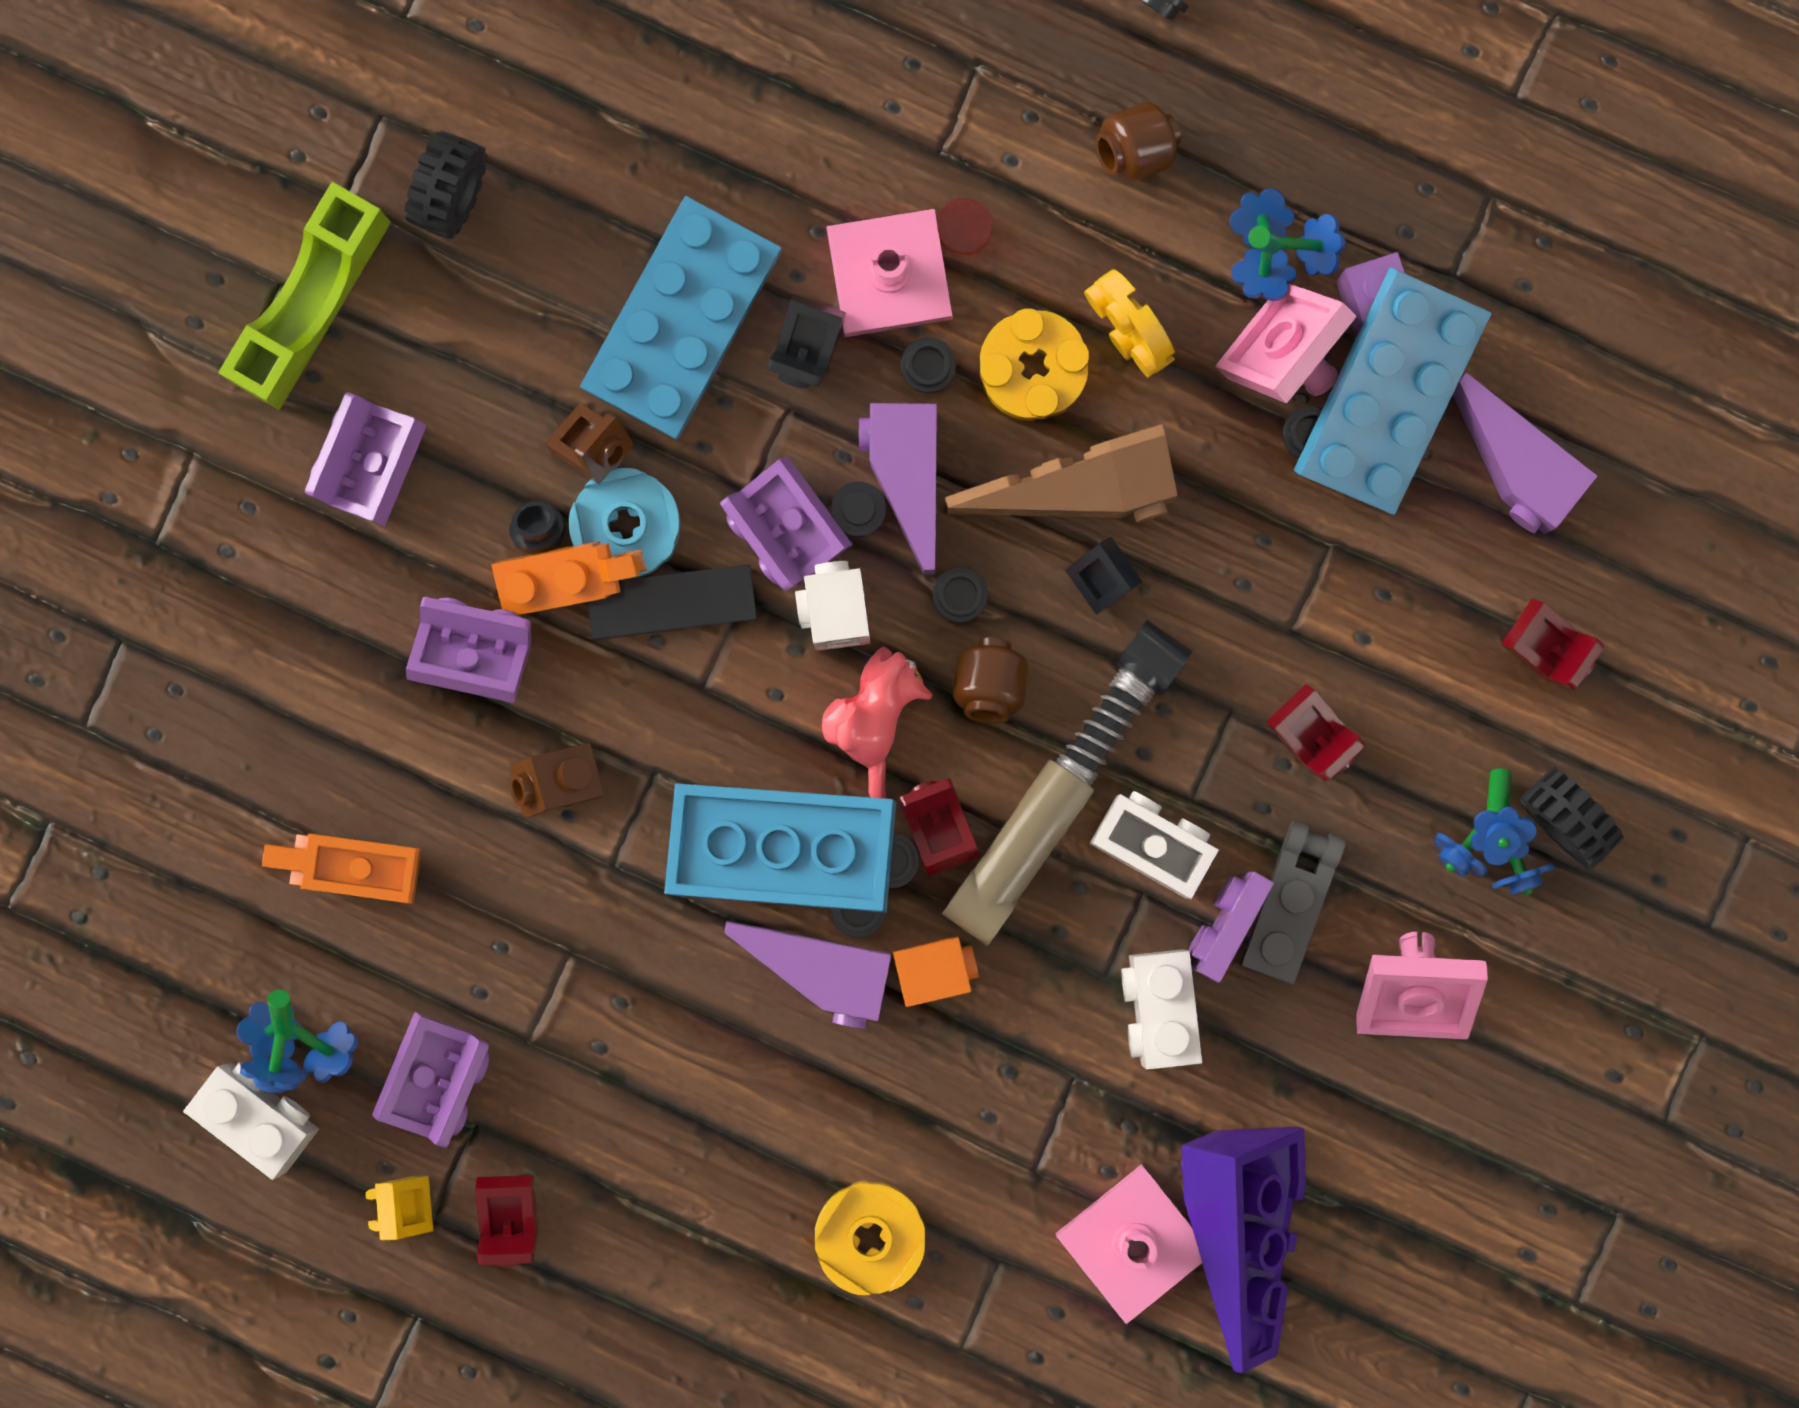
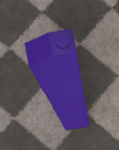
M1301 1127L1218 1130L1182 1145L1181 1170L1183 1173L1185 1205L1233 1370L1242 1374L1276 1357L1278 1354L1288 1293L1286 1285L1280 1282L1286 1253L1295 1251L1297 1234L1288 1232L1294 1199L1303 1201L1306 1184L1304 1128Z

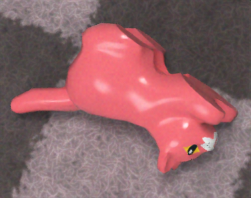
M884 646L878 649L865 665L861 675L859 694L852 698L835 699L827 707L822 718V732L826 741L837 745L852 759L868 768V793L870 798L886 799L885 758L894 742L897 720L902 708L915 699L928 700L933 696L924 686L923 679L917 671L915 662L906 659L900 652L892 655V652Z

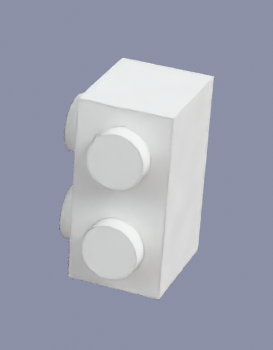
M835 561L815 565V574L804 576L806 590L795 591L799 624L802 629L811 628L816 651L871 644L860 568L849 570L848 561Z
M1135 791L1132 792L1129 799L1121 794L1117 795L1089 844L1186 899H1192L1219 851L1207 843L1211 834L1185 819H1181L1178 826L1158 816L1162 809L1159 804Z
M1180 949L1129 955L1130 968H1122L1121 974L1125 1002L1134 1001L1136 1023L1128 1024L1131 1057H1140L1141 1066L1145 1069L1202 1064L1190 951Z
M231 1062L217 1066L183 1112L273 1180L286 1174L318 1132L319 1128L308 1120L310 1114L297 1102L286 1096L280 1099L272 1092L263 1091L255 1085L254 1079L241 1075L240 1067L243 1063L239 1062L235 1065Z

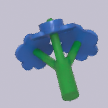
M1269 188L1262 191L1259 196L1253 192L1242 196L1240 201L1241 208L1234 210L1230 216V226L1235 233L1243 235V241L1246 246L1257 249L1246 251L1244 260L1237 262L1232 267L1231 276L1235 283L1244 286L1243 292L1247 297L1254 299L1262 295L1268 300L1277 301L1286 296L1287 284L1294 282L1296 271L1292 266L1288 265V256L1281 249L1296 250L1298 258L1305 262V270L1309 275L1317 276L1320 273L1323 275H1333L1338 270L1340 255L1345 247V238L1342 234L1338 233L1339 222L1334 215L1323 214L1319 219H1308L1304 226L1305 235H1302L1300 238L1287 237L1285 227L1293 222L1294 214L1289 207L1285 206L1284 196L1279 190Z
M1496 768L1490 771L1487 810L1480 812L1475 817V828L1461 845L1456 844L1446 835L1438 833L1433 843L1442 851L1438 859L1446 866L1447 871L1453 872L1460 877H1465L1468 873H1471L1473 876L1480 878L1481 875L1484 876L1488 871L1479 860L1473 857L1471 853L1473 849L1483 851L1485 860L1492 865H1502L1510 859L1515 875L1493 883V889L1508 885L1511 895L1520 892L1524 895H1530L1533 892V888L1543 885L1540 874L1551 871L1555 867L1552 863L1529 871L1526 870L1522 858L1529 852L1528 842L1532 841L1536 836V825L1530 818L1519 817L1518 811L1510 807L1512 773L1507 769Z
M281 989L274 990L268 995V1005L264 1002L254 1003L249 1009L250 1017L243 1019L238 1024L237 1036L242 1043L250 1045L249 1051L253 1057L252 1062L241 1064L240 1073L244 1077L254 1079L253 1082L259 1089L272 1093L296 1089L299 1086V1082L306 1080L307 1072L314 1075L315 1080L320 1083L327 1082L332 1075L341 1076L345 1074L352 1064L353 1051L358 1044L357 1037L350 1033V1027L341 1021L334 1023L327 1033L321 1032L316 1036L304 1029L294 1019V1009L289 993ZM296 1039L313 1048L305 1057L304 1070L297 1068V1063L289 1059L294 1053V1040Z

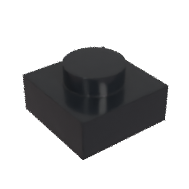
M1112 537L1099 543L1065 569L1096 615L1142 583V580Z

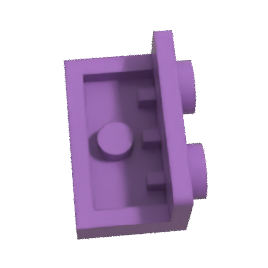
M347 392L333 417L332 426L318 460L312 467L305 493L336 509L385 527L427 425L415 418L375 405L358 395Z
M788 456L778 459L741 491L728 495L720 502L722 508L728 514L727 522L730 528L738 537L747 540L760 558L759 565L765 576L771 582L779 585L784 591L805 583L804 576L815 574V565L832 562L853 545Z
M423 597L419 608L421 622L406 666L407 680L515 703L531 650V622L508 610L488 611L467 606L465 603L453 598H440L438 600Z
M414 1012L372 1116L377 1121L428 1137L435 1145L447 1148L452 1135H458L464 1126L468 1107L465 1103L473 1084H478L486 1073L489 1063V1054L487 1052L489 1044L474 1032Z

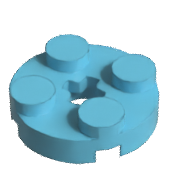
M615 468L607 474L599 485L590 480L579 493L569 514V532L574 546L600 541L601 544L609 543L612 555L642 549L647 571L638 573L639 576L627 579L641 578L655 572L673 556L680 536V513L670 491L656 478L634 468ZM622 509H628L631 517H640V526L633 529V537L623 539L620 532H611L610 523L618 520L617 511Z

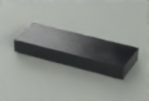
M751 565L618 580L621 590L619 593L612 594L604 599L588 602L593 640L758 621Z

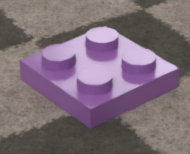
M1242 872L1239 878L1237 876L1234 878L1228 877L1214 902V906L1220 908L1221 911L1213 926L1206 927L1202 925L1188 949L1190 956L1195 958L1191 964L1193 971L1220 983L1274 882L1256 872Z

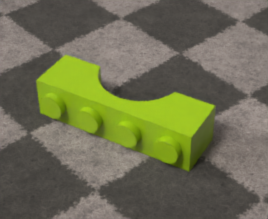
M331 182L304 227L301 250L285 285L269 308L254 322L246 325L218 373L234 385L280 411L390 226L391 222L376 206L338 184Z

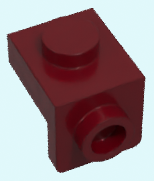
M1535 599L1530 600L1501 643V645L1544 680L1570 689H1576L1581 681L1591 673L1596 659L1604 649V644L1596 637L1580 633L1547 604Z
M1307 684L1266 721L1297 760L1306 769L1324 781H1328L1334 775L1345 771L1353 763L1355 755L1365 746L1360 736L1346 728L1317 691Z
M951 779L921 783L914 787L910 793L899 798L928 876L980 857Z
M533 1175L477 1177L475 1197L480 1233L477 1249L478 1264L513 1267L521 1263L533 1262L539 1233Z

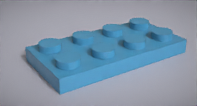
M685 196L580 385L581 390L678 442L781 255V247Z
M1390 267L1294 471L1303 477L1395 515L1492 313Z
M675 783L664 894L669 896L887 913L897 802L893 799Z

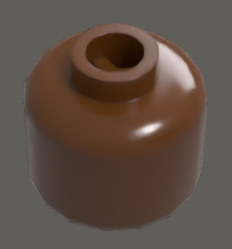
M1143 102L1111 114L1104 119L1101 132L1097 134L1095 140L1096 152L1102 167L1108 174H1115L1119 179L1128 183L1164 171L1172 166L1176 158L1177 145L1181 142V132L1177 121L1171 114H1165L1159 106L1153 103Z
M992 637L982 638L977 646L964 649L958 656L953 697L956 704L965 710V716L971 720L992 724L1003 723L1009 719V715L1017 713L1024 705L1028 664L1024 656L1011 649L1012 645L1007 640Z

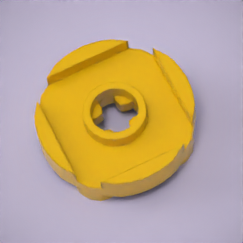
M1112 269L1084 291L1085 297L1095 312L1101 318L1108 316L1115 327L1109 333V337L1119 353L1127 361L1133 358L1140 370L1149 378L1175 361V358L1171 356L1175 353L1174 348L1149 306L1146 304L1142 307L1133 297H1127L1136 289L1122 274Z
M1022 309L1014 315L1001 320L987 335L980 352V377L987 397L1004 414L1022 421L1046 419L1067 411L1081 395L1088 377L1089 351L1083 343L1080 333L1066 319L1048 311ZM1036 352L1045 356L1043 364L1049 369L1048 374L1044 377L1040 374H1035L1031 379L1025 378L1022 375L1024 364L1019 361L1020 357L1024 354L1033 356Z
M859 1181L839 1190L822 1208L815 1226V1250L824 1273L838 1287L856 1295L881 1294L903 1286L917 1271L925 1252V1225L917 1206L901 1190L882 1182ZM873 1223L877 1224L882 1228L880 1238L886 1242L881 1250L871 1247L866 1253L860 1251L857 1248L860 1238L855 1234V1231L859 1226L868 1229Z

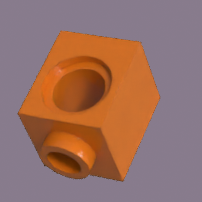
M958 936L893 951L906 1007L971 992L969 980L979 978L972 945L961 947Z

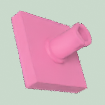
M935 209L826 226L840 310L846 312L843 322L844 337L952 320V310Z
M1287 284V294L1284 298L1277 301L1267 300L1215 365L1228 380L1286 404L1302 384L1314 396L1322 395L1334 385L1338 376L1337 370L1330 366L1324 357L1356 318V315L1343 302L1292 284Z
M1417 931L1406 933L1399 939L1401 956L1372 955L1356 1013L1357 1034L1468 1040L1488 981L1486 961L1435 958V938L1431 934L1422 932V946L1418 947Z
M1142 1164L1056 1233V1237L1126 1324L1202 1264L1192 1227Z

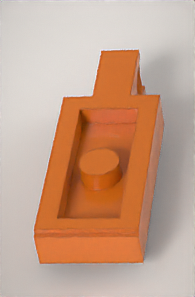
M600 541L505 559L491 564L502 609L514 612L517 615L607 598L621 591L618 580L639 576L638 573L647 571L642 549L612 555L609 543L601 544Z
M311 833L308 836L297 834L295 848L265 844L262 866L291 870L289 884L300 885V889L413 904L422 849Z

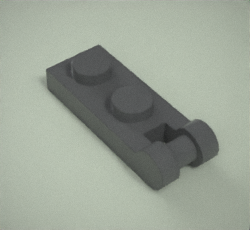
M1297 820L1292 821L1287 831L1270 881L1274 882L1257 914L1239 964L1290 984H1294L1335 869L1340 862L1346 844V838L1329 833L1327 837L1309 831L1310 826ZM1301 852L1319 858L1314 873L1295 867Z

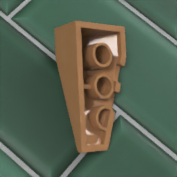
M1157 425L1091 446V451L1083 454L1085 460L1074 463L1072 457L1057 458L1030 471L1031 476L1021 479L1019 474L1008 475L947 496L944 502L947 514L1123 518L1134 514L1136 523L1162 516L1168 513L1165 504L1173 502L1177 497L1163 425Z

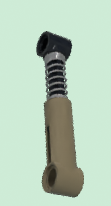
M1148 619L1144 622L1116 663L1120 669L1119 673H1116L1117 676H1114V680H1111L1112 683H1109L1111 689L1109 694L1101 695L1102 704L1099 708H1092L1094 715L1091 720H1083L1085 728L1082 732L1075 733L1077 740L1073 745H1066L1068 753L1066 755L1059 754L1060 758H1057L1056 762L1048 760L977 866L972 869L942 912L943 916L984 945H989L1017 905L1022 893L1095 792L1090 784H1093V780H1096L1095 777H1098V774L1095 772L1100 764H1107L1104 758L1109 751L1115 752L1112 746L1117 739L1124 740L1121 733L1126 726L1132 727L1130 720L1135 714L1141 715V712L1138 710L1140 706H1148L1147 702H1150V699L1153 698L1152 695L1156 693L1161 696L1166 691L1191 655V649Z

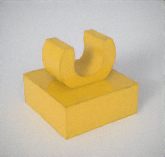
M429 1175L410 1176L377 1183L374 1189L366 1192V1199H376L378 1219L368 1221L369 1229L379 1231L380 1240H398L434 1231Z

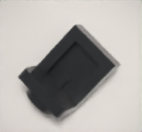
M794 294L790 300L774 353L770 357L767 369L778 373V378L781 381L794 387L808 388L810 385L820 386L828 373L846 312Z

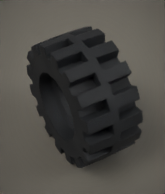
M442 130L441 132L438 131L434 135V139H430L427 143L426 152H422L418 160L417 170L414 169L411 178L413 182L408 188L406 196L409 197L405 204V212H407L405 216L406 221L448 239L454 238L455 234L458 235L462 229V223L466 224L471 208H474L477 201L476 195L482 187L483 182L481 179L486 171V165L484 164L487 160L485 147Z
M1555 767L1551 768L1520 798L1521 804L1525 807L1527 813L1535 819L1534 821L1538 826L1543 828L1546 834L1564 852L1569 853L1576 862L1581 863L1587 869L1592 870L1624 839L1621 829L1615 825L1616 822L1612 817L1605 813V809L1595 802L1585 789L1580 788L1576 781L1571 777L1568 778L1563 771H1558Z

